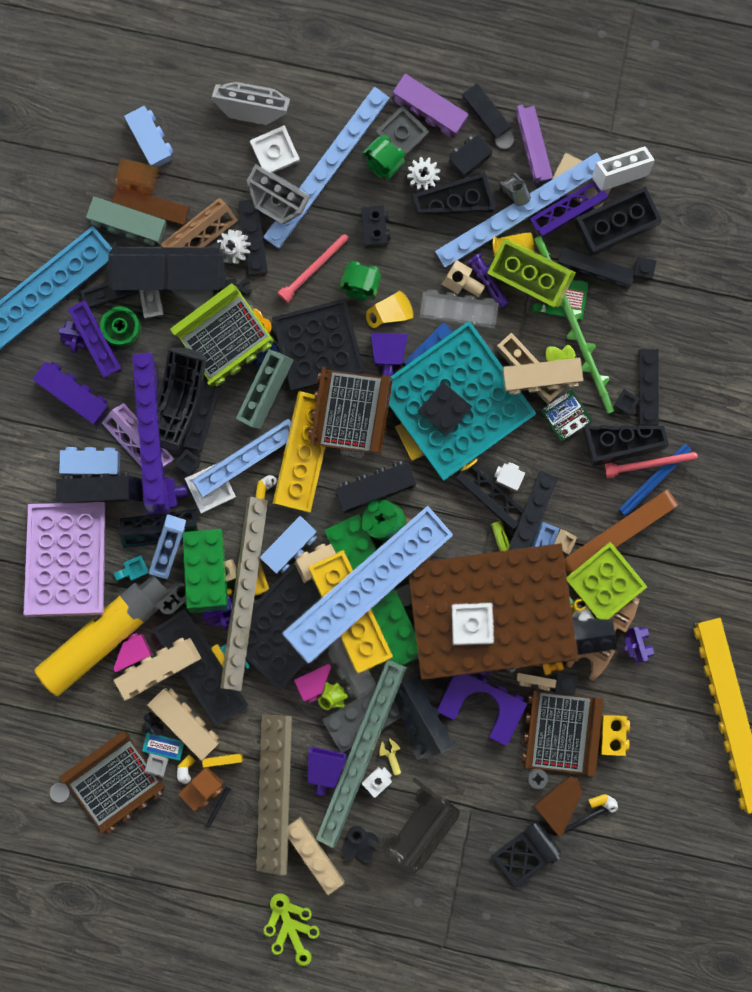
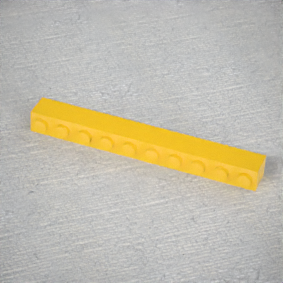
M721 618L696 623L694 635L700 641L699 654L705 660L706 665L703 668L706 677L710 679L711 684L708 687L711 696L715 698L716 703L713 704L716 715L719 714L720 717L719 729L721 734L724 733L726 739L723 744L726 753L729 752L731 758L728 763L731 772L734 771L736 779L733 780L735 789L740 792L739 805L741 810L744 809L749 814L752 813V734Z

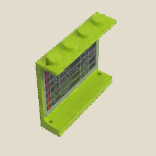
M232 283L170 328L186 348L201 352L207 358L204 375L208 379L207 383L211 386H219L224 383L228 375H234L239 372L243 364H249L254 361L258 353L261 351L262 353L266 352L271 348V344L275 342L238 288Z

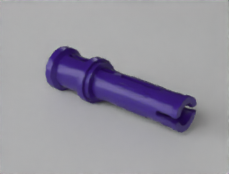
M479 253L471 258L467 264L472 266L476 272V277L483 281L499 307L502 308L510 303V300H508L494 277L487 273L490 266L487 267L481 258L482 254Z

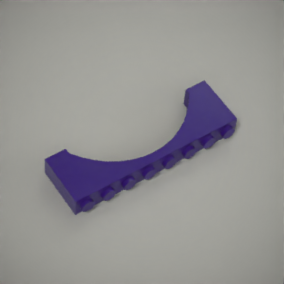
M152 353L133 354L144 504L151 516L170 514L169 494L163 468L158 424V366Z

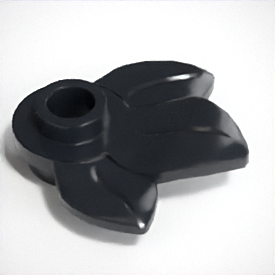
M353 826L348 830V840L343 845V856L346 861H350L357 856L360 860L369 863L372 858V848L378 847L380 841L374 833L365 832L360 826ZM355 832L360 833L359 839L353 837Z

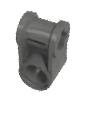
M514 172L510 178L504 182H499L502 192L516 205L522 206L531 200L525 182L517 173Z

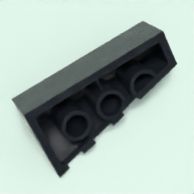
M573 618L578 655L617 650L613 620L588 618L586 621Z

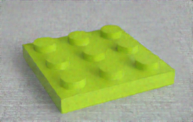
M611 542L567 576L569 585L597 619H609L647 588L646 584Z

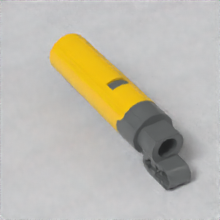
M154 575L149 577L140 586L135 582L104 609L103 615H97L34 669L35 675L50 693L60 696L159 609L164 614H171L187 601L186 592L182 595L177 594L178 588H186L185 581H176L168 589ZM163 602H170V606L164 605Z

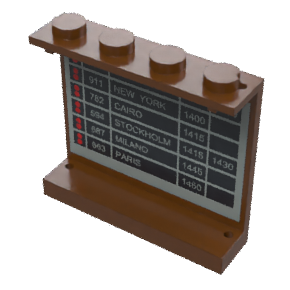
M322 367V372H319L317 380L320 383L319 391L315 392L314 401L317 402L316 409H313L311 420L314 421L313 428H310L308 434L310 443L315 446L381 455L393 378L387 375L378 377L333 371Z
M532 690V694L528 695V705H531L530 713L526 714L525 724L529 725L528 732H524L523 744H526V752H522L521 763H524V767L595 776L604 699Z
M125 730L59 777L63 784L67 783L99 828V835L103 832L107 835L116 828L114 826L119 820L122 823L131 817V811L134 809L139 811L148 805L146 801L151 797L153 799L163 794L162 789L165 787L158 776L144 773L147 760Z

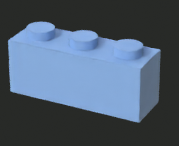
M142 106L124 116L153 170L173 160L171 156L173 150L168 142L164 143L162 139L164 133L160 126H155L153 121L156 119L151 110L147 111L145 106Z
M65 447V450H60L59 473L61 475L91 474L93 476L109 473L111 476H117V473H120V452L115 451V448H104V451H96V448L85 447V451H77L76 447Z
M171 515L166 516L149 574L168 579L186 520Z
M299 516L260 558L277 574L281 572L283 574L290 567L289 562L293 558L296 560L297 556L304 552L302 548L306 544L310 546L317 539L315 536L317 531Z

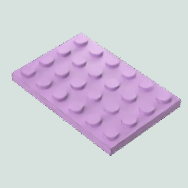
M105 502L28 504L24 596L25 617L103 615Z

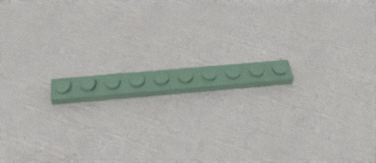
M387 660L316 837V840L332 848L337 844L407 668L391 660Z

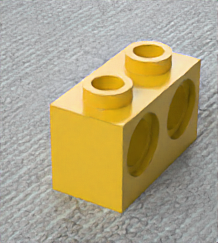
M602 715L600 754L625 756L626 751H629V740H626V732L630 731V721L627 720L626 716ZM614 720L620 722V728L617 731L611 729V723ZM611 741H619L620 745L617 750L610 748Z

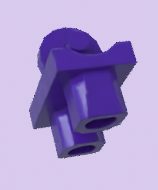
M66 321L64 327L59 329L60 341L65 342V346L71 347L72 353H76L78 348L84 349L87 345L80 332L76 330V324Z
M228 596L229 610L204 612L202 616L208 626L215 624L217 628L223 625L225 630L229 629L227 623L230 622L233 602L230 596Z
M639 627L627 629V638H624L626 646L621 647V651L627 650L629 657L633 656L635 663L648 661V658L655 654L651 645L644 646L643 639L649 638L648 629Z

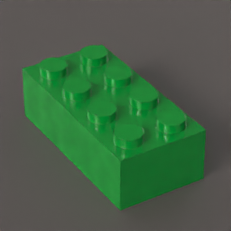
M222 529L183 532L188 611L190 613L229 610L225 544Z

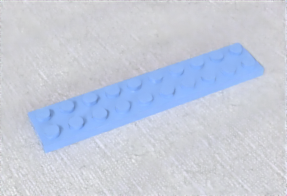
M429 506L425 507L282 634L304 660L310 663L452 537L453 534Z

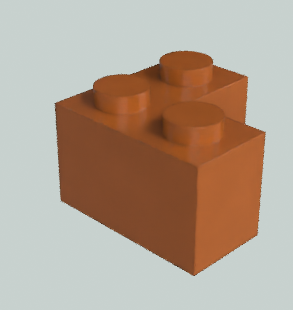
M206 767L178 795L193 811L197 808L201 811L209 803L207 799L210 796L214 798L223 790L221 785L224 782L210 767Z

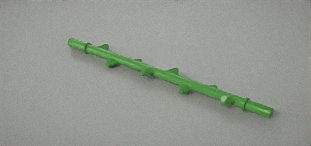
M542 237L535 238L540 254L551 260L550 253H548ZM565 294L560 307H563L572 328L567 338L577 340L586 361L582 366V371L591 373L600 394L599 397H601L609 414L615 411L607 394L608 391L605 389L606 383L610 380L609 376L599 375L591 355L596 345L586 343L577 322L582 312L580 310H572Z

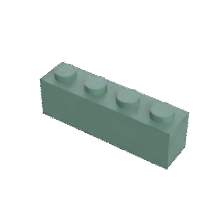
M93 196L86 216L91 226L96 228L106 227L109 232L114 234L124 233L127 238L132 240L142 239L144 240L143 243L150 246L161 244L167 227V223L163 219Z
M268 350L236 419L251 427L261 429L294 361L293 359L277 351Z

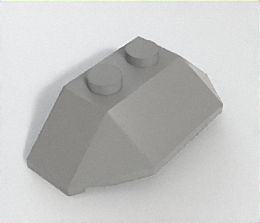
M239 82L224 85L217 84L212 94V101L229 118L264 125L284 116L290 103L288 97H285L275 89Z
M256 164L247 179L255 208L283 225L301 215L311 197L305 191Z

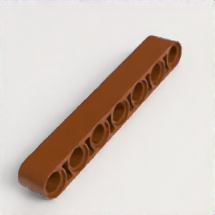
M668 489L564 558L566 574L570 575L609 542L616 548L677 507L679 504Z

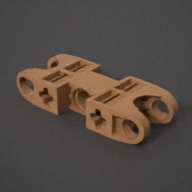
M635 597L630 603H627L609 618L613 620L615 631L616 629L622 632L627 631L635 616L639 598ZM615 650L578 655V660L585 657L591 662L590 670L592 672L589 676L590 680L594 681L603 672ZM578 660L566 661V666L571 668L574 662Z

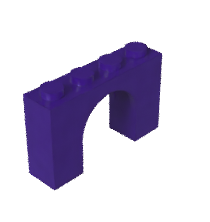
M471 674L453 676L437 708L438 712L455 720L467 696L474 692H486L494 697L498 704V717L488 737L507 746L527 703L523 702L525 698L515 693L512 697L506 694L507 689L496 685L494 688L488 685L489 680L480 676L478 679L472 677Z

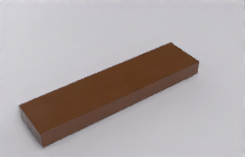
M116 187L112 203L183 226L186 223L190 209L189 206L121 187Z

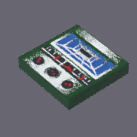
M572 389L540 410L560 442L593 421Z

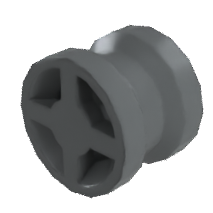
M532 769L527 776V780L533 788L541 789L546 786L548 777L543 770Z

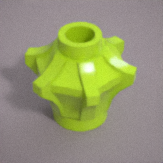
M326 682L318 702L324 710L332 708L342 709L345 707L344 699L348 696L340 684L330 685Z

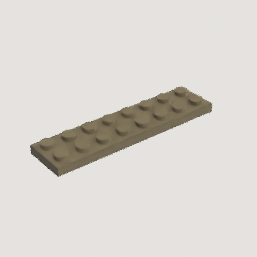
M262 714L256 871L286 875L292 716Z

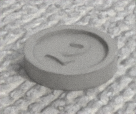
M509 131L495 139V144L500 149H508L514 142V137Z
M56 783L50 789V797L55 802H63L69 797L70 790L66 784Z

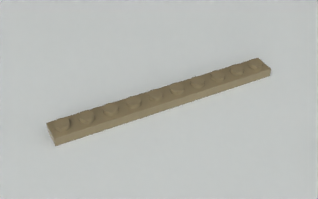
M255 497L247 498L220 686L222 689L241 691L268 504V500Z

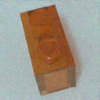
M120 158L115 181L120 188L128 190L130 188L138 189L137 191L142 194L154 193L159 170L155 166Z

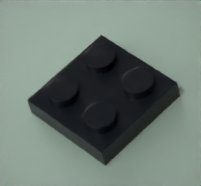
M442 382L418 412L443 434L448 436L472 406L447 384Z

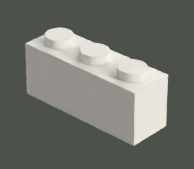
M642 147L596 162L592 178L599 189L603 191L650 175L655 160L647 148Z

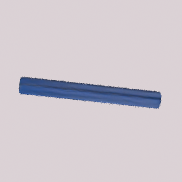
M684 444L673 456L690 453L692 450ZM679 463L662 465L619 508L620 513L627 516Z

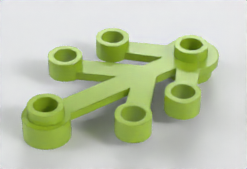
M276 894L270 901L273 912L269 923L264 927V933L267 936L275 934V924L279 915H281L283 925L276 942L272 945V952L277 955L283 952V943L288 933L297 952L296 962L300 966H306L311 961V953L303 948L296 930L307 933L310 938L314 939L319 935V928L291 919L288 911L300 915L302 920H309L312 912L309 908H301L291 904L285 894ZM278 900L283 901L284 905L282 907L276 905ZM308 911L309 916L303 917L302 912ZM270 926L273 928L274 931L272 933H268L266 931V928ZM316 929L317 934L311 935L310 930ZM280 945L281 950L275 951L274 946ZM305 955L307 960L302 962L300 956Z

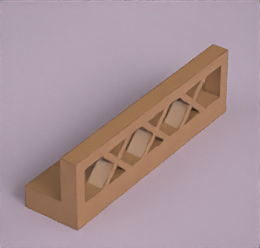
M219 198L162 242L161 246L205 247L238 220L227 204ZM227 212L231 219L226 223H220L221 216ZM208 226H215L212 234H205ZM194 237L200 238L199 244L190 246L191 240Z

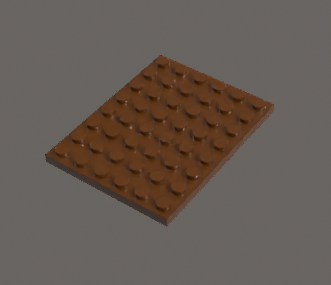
M562 543L422 562L409 574L422 680L578 660ZM492 603L494 644L454 645L452 605Z

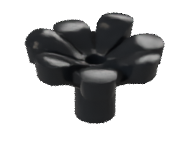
M153 712L146 714L143 717L145 723L142 726V731L144 733L149 731L151 735H161V730L164 729L163 725L159 723L161 719L158 716L154 717Z

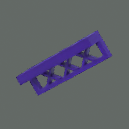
M592 181L530 218V221L539 236L544 238L606 201L608 195L605 190L601 191L595 181ZM594 186L598 194L592 198L585 197L586 191ZM572 198L582 199L581 204L577 207H569ZM557 207L566 209L565 214L562 216H553L554 209ZM540 217L549 218V223L541 228L536 222Z
M84 300L69 308L68 311L103 377L105 378L121 371L122 368L106 338L103 336L100 326L87 302Z

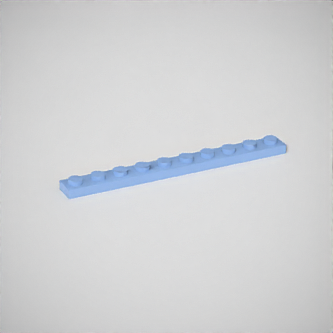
M376 87L372 89L301 185L300 189L311 196L303 213L284 225L275 220L264 235L265 240L280 249L388 103L390 97Z
M595 153L531 192V200L527 204L518 206L513 203L436 250L435 253L444 268L591 180L596 162L602 161L599 155Z

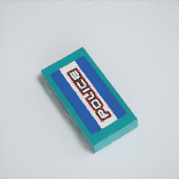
M147 732L142 751L180 761L185 743L182 740L162 735L157 736L156 734L151 735Z

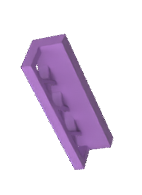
M519 105L516 109V116L533 182L536 184L552 180L553 176L535 106L524 108L523 105Z

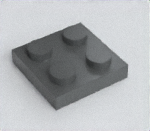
M401 106L376 131V134L380 137L383 134L388 136L391 143L396 148H401L405 152V156H407L429 134V131L404 106Z

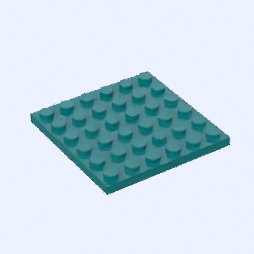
M470 321L391 376L393 383L389 407L443 481L536 414L522 393L518 395H510L509 392L505 393L502 375L503 366ZM442 382L447 384L472 406L448 436L443 434L418 412Z

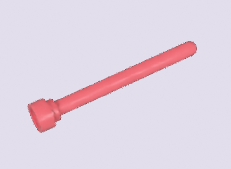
M342 235L289 287H282L277 292L281 299L288 304L293 299L294 292L348 241V236Z
M692 452L618 466L617 464L607 463L605 464L607 479L615 478L618 473L696 460L698 455Z

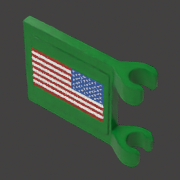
M572 280L566 296L572 310H580L582 312L578 320H583L588 283ZM535 303L532 306L533 313L567 318L563 307H553L549 304L543 305Z

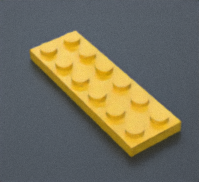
M299 391L273 504L311 512L325 447L315 446L308 439L309 430L313 428L314 422L311 420L313 409H316L315 395Z
M344 550L308 566V570L321 598L353 572ZM371 609L339 636L356 674L393 657Z

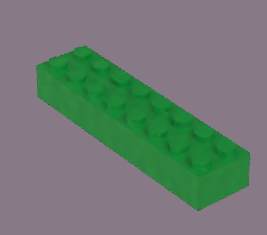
M359 514L324 530L335 553L337 554L344 550L353 571L377 551L369 534L362 528V519ZM393 588L370 609L393 656L388 660L404 665L419 657L416 632L395 588Z

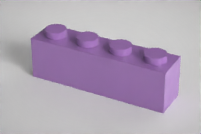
M404 74L393 91L394 101L398 105H405L415 116L419 117L420 115L425 118L429 125L433 127L436 125L441 128L442 133L448 137L453 136L456 138L468 120V113L407 74Z

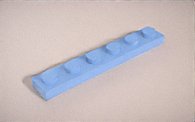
M286 419L194 478L192 482L200 495L204 497L286 444L291 421Z

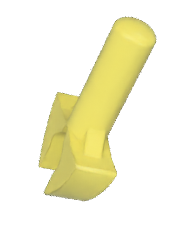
M389 739L392 745L391 752L385 749L382 741L380 756H387L393 774L395 776L400 775L401 770L395 756L396 750H400V747L396 742Z

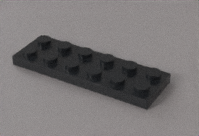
M183 609L153 629L163 647H167L168 650L174 647L172 643L181 638L184 641L191 638L202 659L180 670V673L216 727L248 706L240 691L220 688L223 667L186 609Z

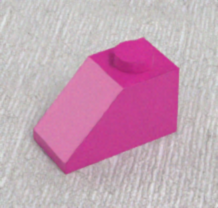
M134 633L127 637L128 641L123 643L114 666L115 672H119L149 656H153L143 634L138 636L137 633Z
M330 663L294 680L303 701L308 700L311 703L320 698L319 694L324 689L331 669Z

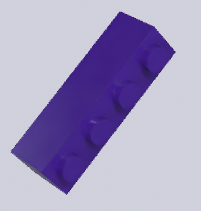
M45 361L32 380L97 426L110 409L106 405L108 401L100 395L96 398L91 394L93 390L85 384L82 386L76 383L77 379L70 373H67V375L61 372L62 368L55 362L50 364Z

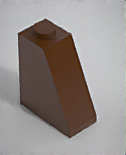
M569 775L533 804L559 837L563 835L583 793L580 788L582 786L580 781L576 777L571 778Z

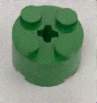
M385 134L381 137L378 136L361 154L362 159L366 157L368 168L380 178L385 176L386 180H389L405 163L403 158L405 152L399 147L396 148Z
M350 261L349 265L344 267L339 291H346V296L354 299L367 301V297H372L371 300H375L381 280L379 268L375 266L366 267L362 266L359 262Z
M114 307L106 312L101 319L100 329L103 336L111 345L117 348L134 346L140 338L141 323L137 316L126 307ZM123 324L125 328L119 331L117 327H121V325Z
M387 500L369 502L362 516V528L370 536L383 542H387L407 524L403 510Z

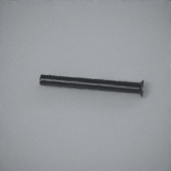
M225 786V790L205 827L210 828L226 796L232 790L231 788Z
M603 806L601 809L567 826L565 832L602 813H606Z

